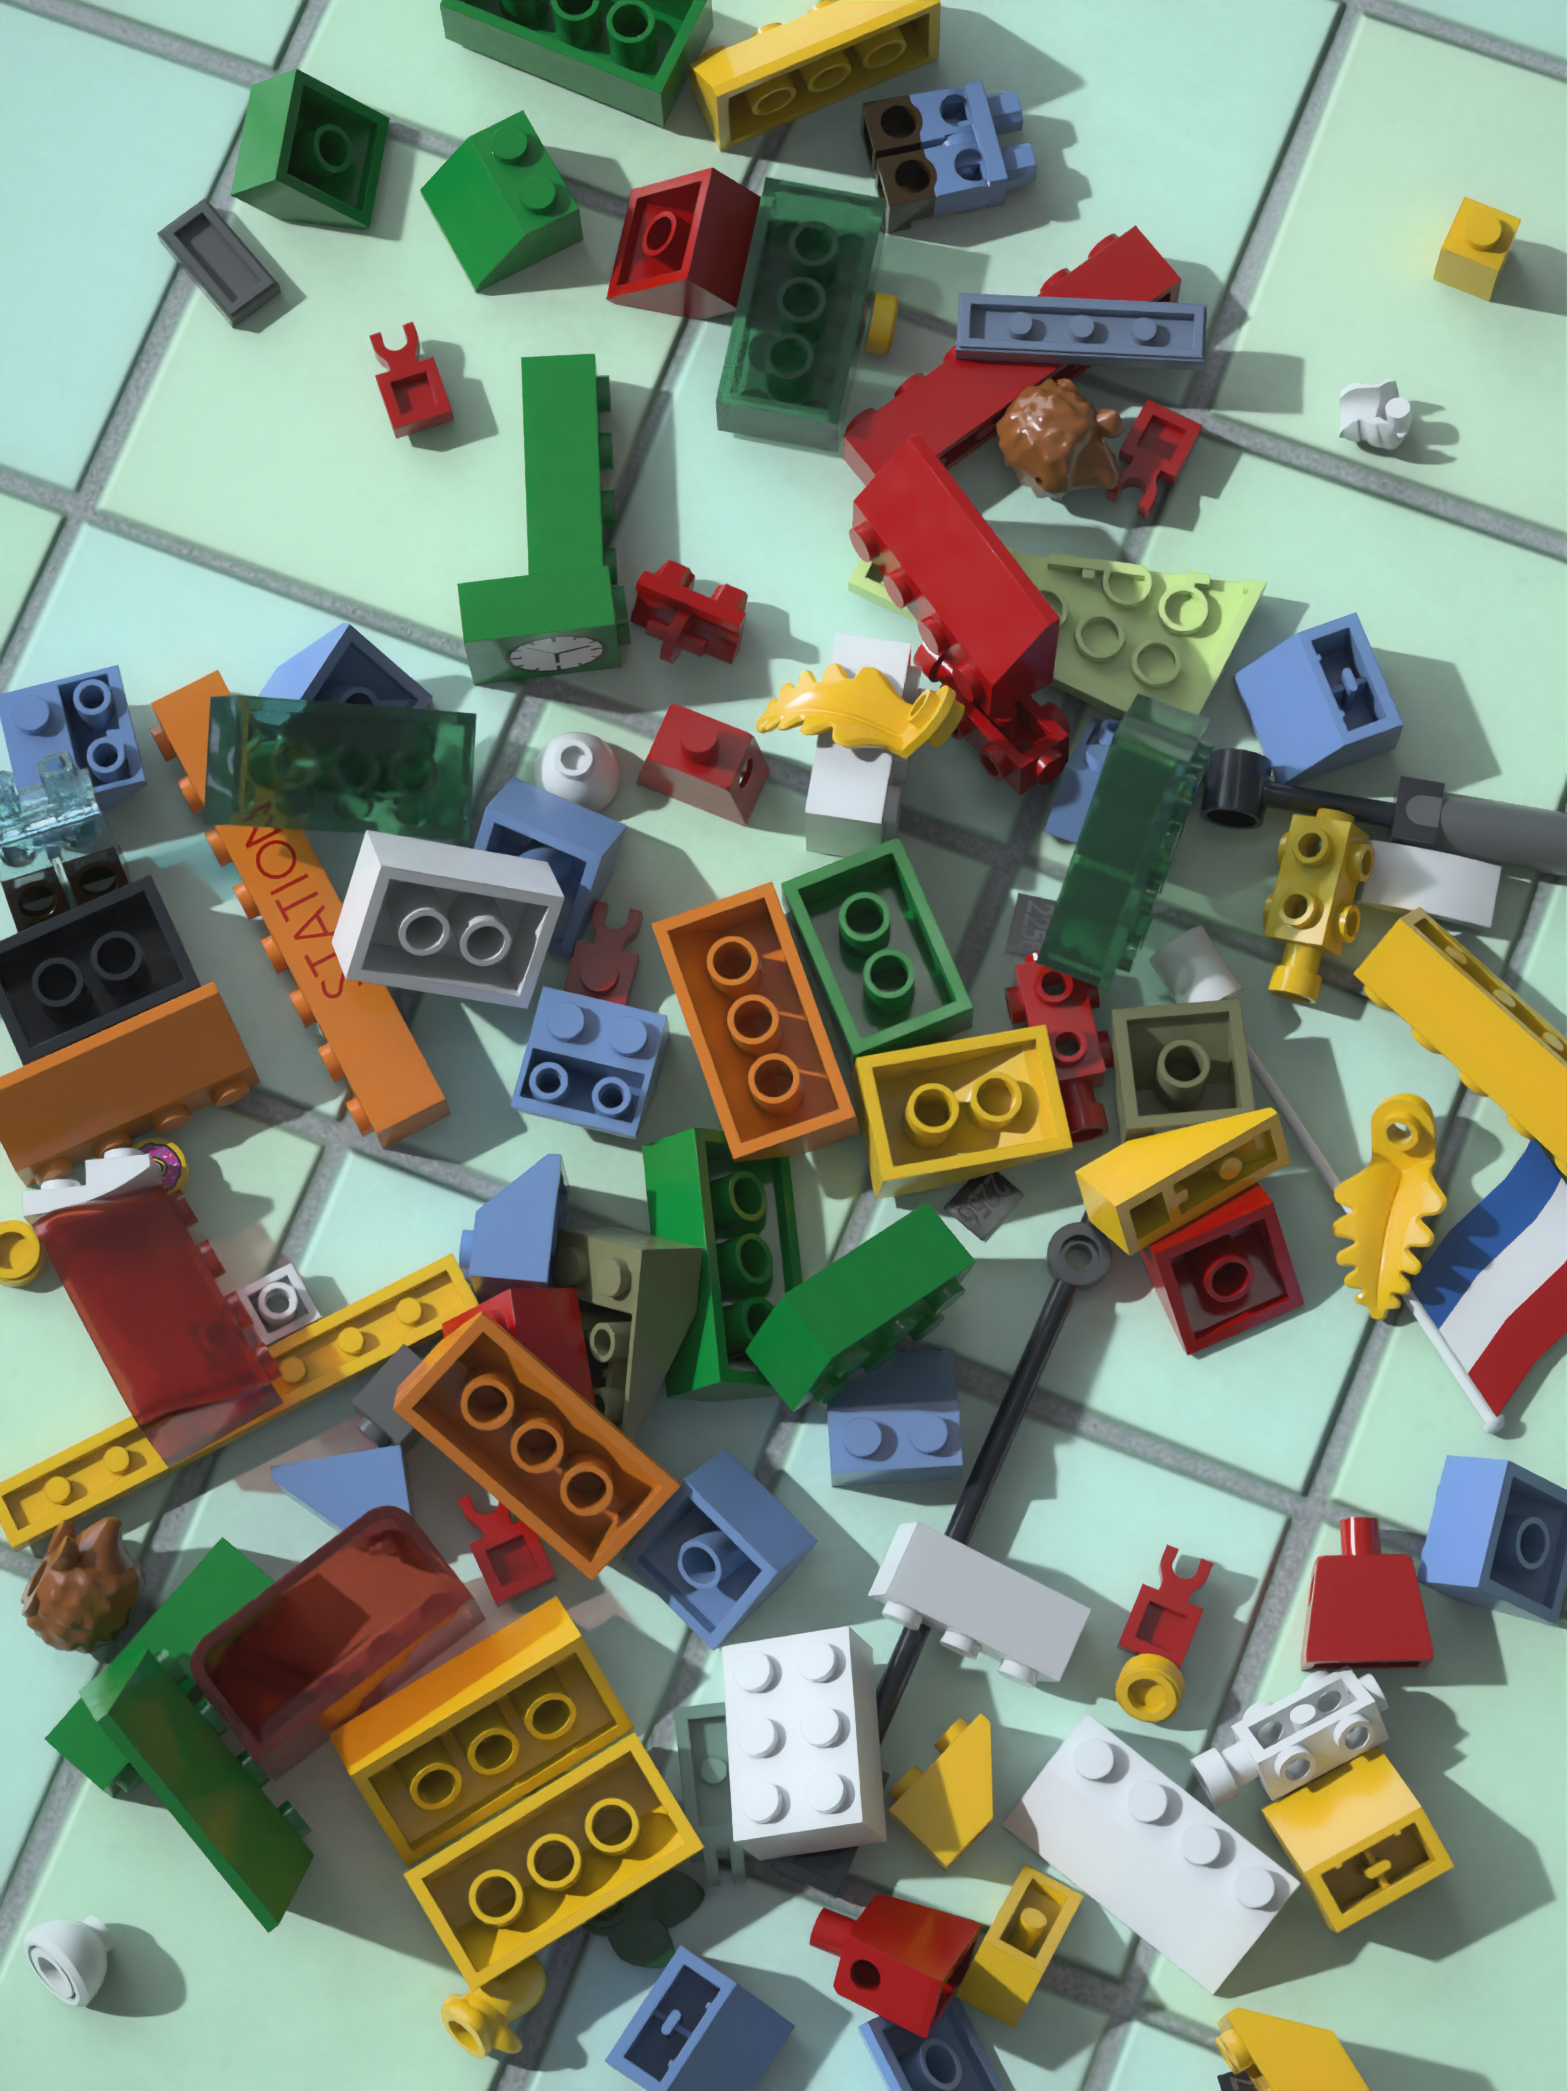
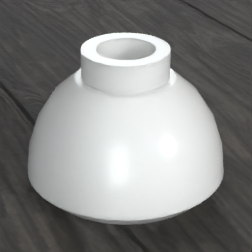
M567 732L550 740L539 752L533 772L534 786L595 812H599L612 801L619 788L621 777L618 760L609 745L599 737L585 732Z
M90 1915L82 1922L70 1919L51 1920L36 1926L26 1933L24 1939L26 1958L36 1976L53 1995L68 2005L79 2007L88 2005L97 1995L103 1985L107 1972V1953L115 1946L111 1932L98 1918Z

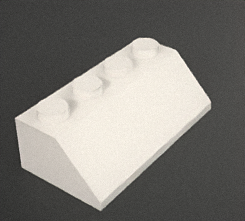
M1088 1713L1046 1764L1002 1825L1003 1828L1211 1995L1217 1991L1300 1884L1297 1879Z

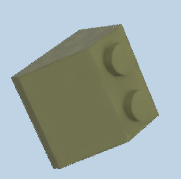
M1240 998L1112 1009L1114 1093L1121 1145L1129 1140L1255 1111Z

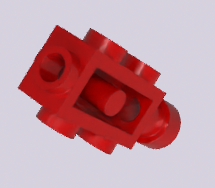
M922 642L915 652L913 658L914 665L922 667L921 672L931 682H940L942 684L940 688L947 685L956 692L955 699L965 706V710L951 736L957 740L964 738L978 752L982 766L993 779L999 782L1004 779L1021 796L1036 784L1045 785L1050 783L1063 771L1069 759L1070 725L1058 706L1052 702H1047L1040 706L1031 696H1028L992 716L991 720H988L982 714L985 711L977 700L970 702L962 695L954 681L953 668L941 653L934 655L926 647L925 643Z
M1048 949L1032 953L1024 958V963L1015 964L1013 979L1015 986L1004 988L1009 1019L1012 1025L1023 1023L1024 1028L1046 1024L1072 1144L1091 1141L1109 1132L1104 1105L1096 1102L1093 1088L1103 1087L1106 1069L1113 1067V1052L1107 1030L1096 1031L1091 1010L1100 1008L1096 979L1092 970L1082 972L1078 952L1062 955L1060 950ZM1062 983L1065 987V991L1058 996H1050L1042 989L1044 986ZM1068 1040H1072L1078 1045L1079 1051L1075 1055L1064 1056L1057 1051L1056 1045H1063Z

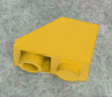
M982 1713L970 1725L962 1717L954 1722L935 1743L934 1747L941 1755L923 1773L914 1765L888 1793L895 1801L888 1810V1817L945 1872L984 1833L993 1820L991 1722Z

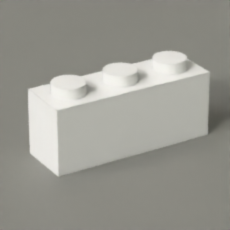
M920 1522L899 1525L868 1594L869 1597L885 1604L882 1615L913 1630H918L921 1623L943 1633L940 1644L971 1659H976L979 1652L1001 1662L997 1671L999 1674L1029 1688H1034L1037 1681L1060 1682L1092 1610Z

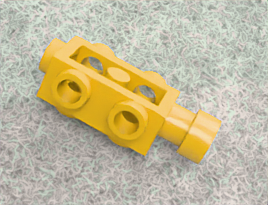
M1325 808L1318 809L1316 817L1293 814L1289 832L1284 833L1280 840L1277 854L1280 870L1275 890L1267 897L1263 909L1264 936L1281 948H1284L1281 964L1273 966L1267 990L1268 993L1274 996L1300 1003L1316 1004L1323 977L1318 975L1322 954L1340 957L1343 942L1351 943L1357 936L1360 925V911L1357 905L1352 904L1358 881L1365 882L1372 874L1375 852L1373 846L1367 843L1369 835L1354 824L1355 817L1350 814ZM1322 841V848L1317 854L1319 842ZM1305 900H1307V910L1302 916Z

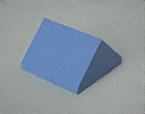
M956 1996L927 2039L881 2016L859 2026V2034L888 2091H1006L960 1999Z

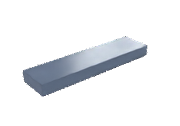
M959 293L956 359L1204 371L1207 304Z

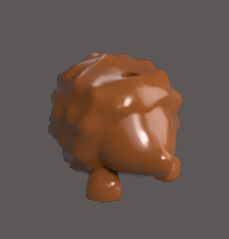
M1049 378L1040 386L1027 387L1008 405L1004 416L996 424L999 447L1004 454L1005 466L1013 469L1019 483L1031 487L1037 498L1052 497L1060 500L1071 491L1091 488L1111 490L1119 483L1120 478L1115 462L1116 457L1103 437L1113 439L1121 436L1125 432L1124 423L1115 410H1096L1094 405L1079 393L1076 385L1070 379L1063 378L1055 382Z
M114 1517L103 1518L90 1525L78 1536L74 1523L62 1519L53 1533L48 1546V1553L44 1556L35 1574L24 1589L20 1602L24 1604L22 1615L26 1617L27 1626L33 1629L36 1636L41 1638L45 1644L54 1647L56 1650L91 1654L100 1646L115 1642L118 1635L127 1628L130 1612L138 1603L139 1597L146 1586V1576L140 1562L134 1560L125 1548L122 1538L123 1524L119 1519Z

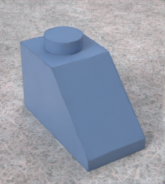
M401 1445L270 1467L272 1480L281 1492L352 1543L364 1541V1548L367 1550L386 1549L404 1543L403 1535L418 1532L407 1458Z

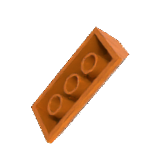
M773 882L652 923V928L734 1162L801 1155L860 1134L856 1114Z
M214 981L0 1077V1142L15 1172L26 1187L35 1183L41 1187V1184L46 1181L66 1179L73 1174V1166L95 1156L97 1159H103L104 1153L112 1149L131 1148L133 1145L131 1140L153 1130L157 1134L174 1131L191 1120V1113L213 1103L215 1107H225L234 1104L250 1093L249 1087L259 1083L260 1079Z
M483 1310L442 1339L397 1387L393 1410L591 1581L681 1486V1482Z

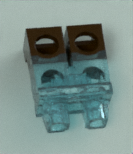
M67 751L43 757L37 763L42 782L18 789L12 772L0 771V882L18 933L71 910L66 882L59 864L56 863V858H60L77 906L132 883L128 864L112 832L101 800L94 788L88 768L80 770ZM116 875L113 884L103 891L94 892L84 888V885ZM55 895L53 902L42 910L32 911L23 907V904Z

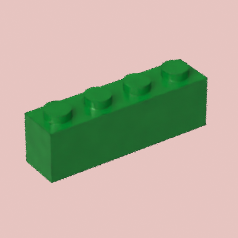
M595 354L521 357L528 575L608 565L611 586H618L616 548L605 549L604 528L616 527L614 490L603 491L602 470L614 469L612 433L600 432V413L611 412L609 375L598 376Z
M222 1537L111 1664L140 1641L146 1645L152 1654H155L164 1646L189 1677L179 1685V1688L195 1705L210 1687L217 1692L234 1677L242 1665V1660L237 1656L254 1637L262 1641L276 1629L286 1614V1610L281 1606L289 1597L276 1582ZM82 1698L74 1704L45 1737V1740L112 1798L121 1789L126 1793L131 1792L143 1781V1778L96 1722Z

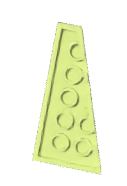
M1006 547L1060 618L1053 683L1049 685L1167 741L1180 742L1186 745L1265 591L1267 582L1245 579L1244 583L1210 579L1211 574L1187 571V575L1148 570L1146 565L1049 553L1048 557L1015 553V548ZM860 559L848 581V591L918 623L907 607L901 609L891 600L884 586L883 575L873 561L866 563Z

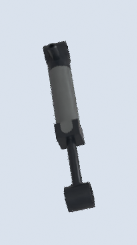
M1225 748L1215 750L1210 754L1200 814L1203 819L1215 825L1232 829L1258 828L1263 824L1266 807L1317 815V810L1321 808L1333 809L1354 816V822L1389 827L1387 838L1389 843L1439 851L1494 865L1567 877L1566 812L1444 792L1445 783L1405 776L1400 777L1393 802L1270 782L1272 761L1266 756L1253 751Z

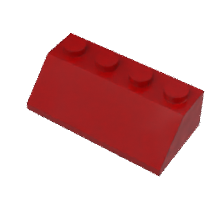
M919 433L911 436L853 501L852 529L849 530V537L859 557L866 563L873 561L882 573L884 586L894 604L901 609L907 607L918 621V630L926 647L934 655L941 653L953 668V678L962 695L970 702L977 700L990 718L1053 683L1060 618Z

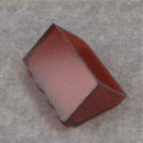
M158 1184L53 1209L32 1221L31 1225L126 1406L143 1434L169 1468L283 1404L273 1384V1381L282 1377L283 1374L265 1342L253 1347L244 1330L255 1323L236 1290L226 1296L223 1293L216 1278L227 1272L209 1240L207 1239L197 1245L189 1227L197 1224L199 1221L181 1189H178L169 1194L163 1184Z
M379 1506L366 1512L205 1635L192 1652L190 1668L197 1685L255 1763L276 1782L330 1740L328 1735L330 1732L372 1708L481 1624L486 1618L472 1594L413 1517L405 1510L395 1506Z

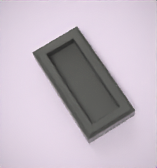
M206 198L202 199L157 233L160 243L232 328L236 327L281 293L278 282Z

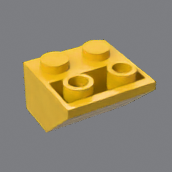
M1379 1745L1261 1809L1325 1927L1336 1933L1455 1867L1423 1808Z
M1239 2007L1233 2009L1216 2022L1222 2034L1214 2039V2042L1225 2062L1235 2075L1245 2070L1258 2091H1370L1338 2038L1331 2030Z

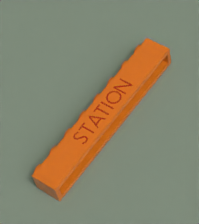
M216 670L150 703L159 724L149 728V731L165 762L176 757L178 758L186 777L176 782L193 815L205 810L214 829L204 835L219 865L222 868L233 863L242 882L233 886L232 889L248 920L250 921L261 916L270 936L260 940L274 970L277 974L287 969L291 973L298 990L288 994L304 1027L308 1028L317 1023L327 1044L317 1048V1051L333 1082L335 1083L345 1077L356 1098L345 1104L362 1137L374 1132L382 1149H385L451 1115L446 1098L385 985L345 979L332 945V939L343 904L220 672Z

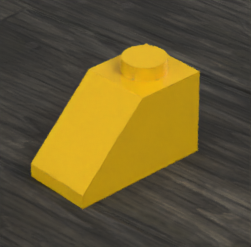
M1024 1864L983 1939L955 1996L976 2007L982 2013L992 2016L1015 2029L1084 1896Z

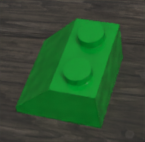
M297 68L256 83L251 87L231 196L280 220L356 230L370 228L390 118Z
M524 110L469 136L420 189L422 198L475 293L583 240L579 207Z

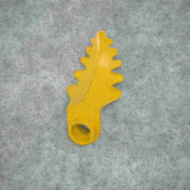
M831 663L827 666L820 682H817L812 671L806 670L799 675L796 687L790 682L784 684L781 687L778 700L776 698L770 700L765 713L758 719L756 730L764 734L772 732L776 728L786 731L802 726L800 732L811 736L832 731L833 741L844 748H881L907 759L925 742L934 748L940 747L956 729L964 714L965 706L955 699L956 692L947 685L942 686L935 693L930 689L925 690L915 703L911 705L904 701L879 669L863 667L854 679H850L840 664Z
M1399 1093L1379 1103L1371 1119L1372 1157L1369 1165L1351 1178L1343 1181L1336 1187L1334 1192L1335 1201L1352 1208L1353 1211L1333 1222L1332 1233L1337 1237L1350 1239L1355 1242L1353 1245L1339 1251L1336 1260L1340 1266L1355 1267V1270L1345 1276L1344 1283L1348 1288L1362 1290L1355 1296V1302L1366 1306L1370 1316L1377 1321L1384 1320L1390 1309L1400 1308L1401 1301L1396 1294L1407 1295L1410 1293L1411 1283L1404 1276L1403 1272L1412 1275L1420 1273L1421 1262L1411 1253L1410 1247H1429L1433 1244L1434 1233L1423 1223L1422 1217L1438 1215L1444 1211L1447 1205V1198L1432 1175L1437 1163L1436 1120L1430 1105L1423 1098L1411 1093ZM1395 1123L1406 1125L1411 1132L1401 1130Z

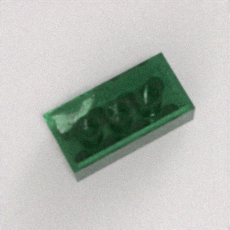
M770 177L765 178L715 401L717 428L719 431L838 452L886 233V198Z
M1137 694L1113 735L1036 964L1109 990L1119 970L1127 973L1131 972L1139 949L1142 950L1155 916L1152 911L1158 895L1162 894L1174 862V858L1171 856L1178 838L1182 837L1194 805L1191 799L1198 781L1201 782L1213 752L1214 745L1203 741L1211 721L1210 719L1142 694Z
M248 695L211 696L203 825L365 835L366 830L415 839L470 841L477 714Z

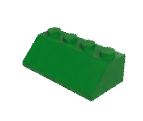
M693 1127L643 1145L642 1154L651 1235L702 1248L697 1313L666 1374L667 1398L720 1402L779 1395L745 1353V1350L780 1298L803 1282L789 1156L734 1162L724 1131Z

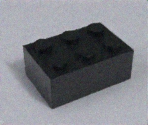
M151 874L0 941V1014L23 1066L202 986Z

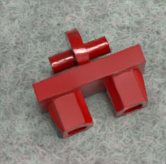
M672 560L666 561L655 574L644 570L636 583L637 598L630 622L644 627L645 634L663 641L660 659L673 664L680 656L682 650H685L699 657L706 653L732 664L740 649L746 618L747 593L729 584L718 585L711 598L693 591L695 575L691 572L690 568Z

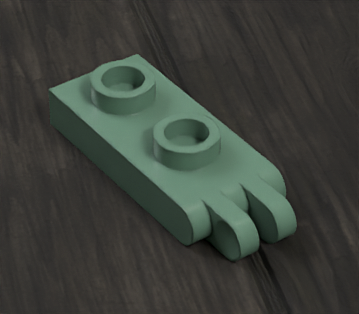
M725 1702L673 1708L685 1816L705 1847L704 1850L692 1856L690 1860L691 1862L704 1861L707 1888L720 1886L718 1859L731 1858L733 1883H747L744 1856L751 1854L733 1842Z

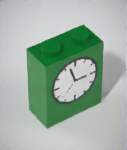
M608 565L457 584L463 641L474 685L622 667L619 646L631 645L624 586H611Z

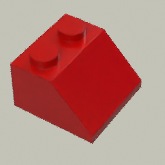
M713 167L632 189L606 299L616 305L697 320L740 310L741 302L747 289L746 280L754 245L759 236V223L765 199Z
M1258 1182L1139 1251L1144 1268L1187 1356L1305 1304L1274 1203Z
M576 1288L508 1289L442 1323L444 1339L483 1310L596 1408Z

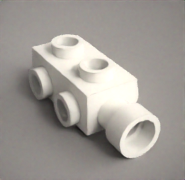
M1348 1665L1333 1673L1326 1670L1316 1671L1303 1681L1299 1691L1276 1703L1260 1701L1250 1706L1246 1710L1242 1721L1231 1726L1237 1743L1220 1752L1213 1747L1191 1759L1190 1763L1199 1784L1215 1808L1239 1796L1238 1788L1256 1778L1272 1801L1389 1740L1380 1715L1381 1712L1388 1709V1704L1378 1683L1370 1673L1357 1678Z

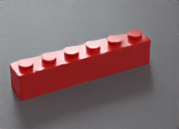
M1135 225L1120 237L1117 234H1111L1102 239L1090 251L1088 260L1074 270L1070 271L1068 268H1064L1053 274L1043 284L1038 296L1178 303L1181 278ZM954 345L944 356L943 364L926 376L921 372L911 376L899 386L894 394L895 398L877 411L874 408H868L850 421L845 429L846 433L843 435V459L864 485L867 486L903 443L911 436L919 433L944 467L949 470L998 434L996 424L1004 416L1008 405L1024 389L1029 386H1040L1049 378L1055 382L1063 378L1072 381L1093 365L956 359V345Z

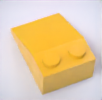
M1046 1024L857 1057L850 1081L876 1200L939 1189L1065 1153L1073 1149Z

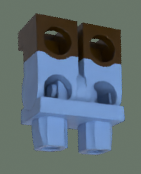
M977 81L964 84V89L947 88L864 102L862 104L860 131L873 179L875 178V189L887 234L911 229V221L949 212H969L985 205L986 209L1002 206L1005 202L1007 190L1016 189L1035 182L1037 164L1030 143L1000 148L997 135L1022 130L1023 116L1017 91L986 94L983 82Z

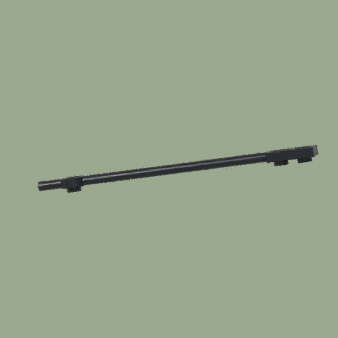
M1086 1209L1080 1222L1070 1223L1061 1227L1054 1233L1048 1244L1046 1263L1054 1283L944 1535L968 1546L1077 1292L1097 1286L1109 1271L1112 1260L1110 1242L1106 1235L1089 1221ZM1077 1249L1085 1251L1090 1257V1264L1083 1269L1071 1267L1066 1260L1069 1252ZM921 1623L918 1630L903 1627L876 1689L880 1747L932 1629ZM882 1771L883 1791L890 1777V1774ZM860 1845L781 1857L775 1873L837 1900Z

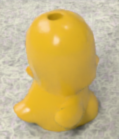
M533 1955L475 1992H472L469 1988V1991L464 1995L458 1993L449 1995L444 2000L443 2007L441 2008V2019L450 2036L464 2050L477 2058L483 2059L495 2048L508 2054L519 2053L522 2050V2042L508 2028V2025L531 2011L544 1996L547 1987V1977L542 1963Z

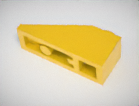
M1269 1107L1129 1140L1075 1171L1089 1221L1131 1256L1288 1165L1291 1161L1279 1114Z

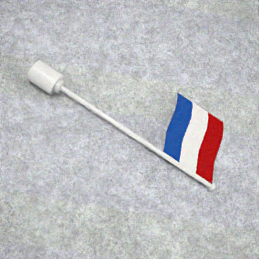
M1202 926L1192 928L1174 938L1149 959L1150 964L1177 1004L1237 999L1244 992V988ZM1246 1039L1250 1069L1334 1194L1336 1187L1342 1182ZM1529 1140L1523 1154L1506 1178L1447 1233L1411 1284L1410 1293L1407 1295L1400 1294L1486 1423L1481 1429L1489 1434H1495L1502 1430L1505 1418L1503 1414L1499 1415V1413L1534 1363L1567 1332V1184L1537 1140ZM1341 1204L1347 1214L1353 1211L1352 1208Z

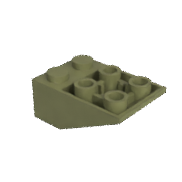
M621 1227L560 1228L557 1254L554 1260V1288H576L596 1409L634 1441L697 1313L702 1248Z

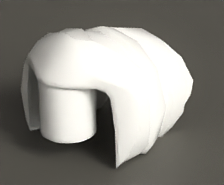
M1388 378L1383 382H1377L1373 385L1368 383H1352L1341 390L1339 438L1359 442L1364 440L1368 441L1371 446L1382 447L1387 450L1396 449L1406 438L1413 424L1411 407L1406 399L1399 397L1396 380Z

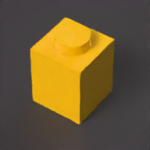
M1464 196L1441 247L1433 279L1489 302L1513 249L1522 219Z

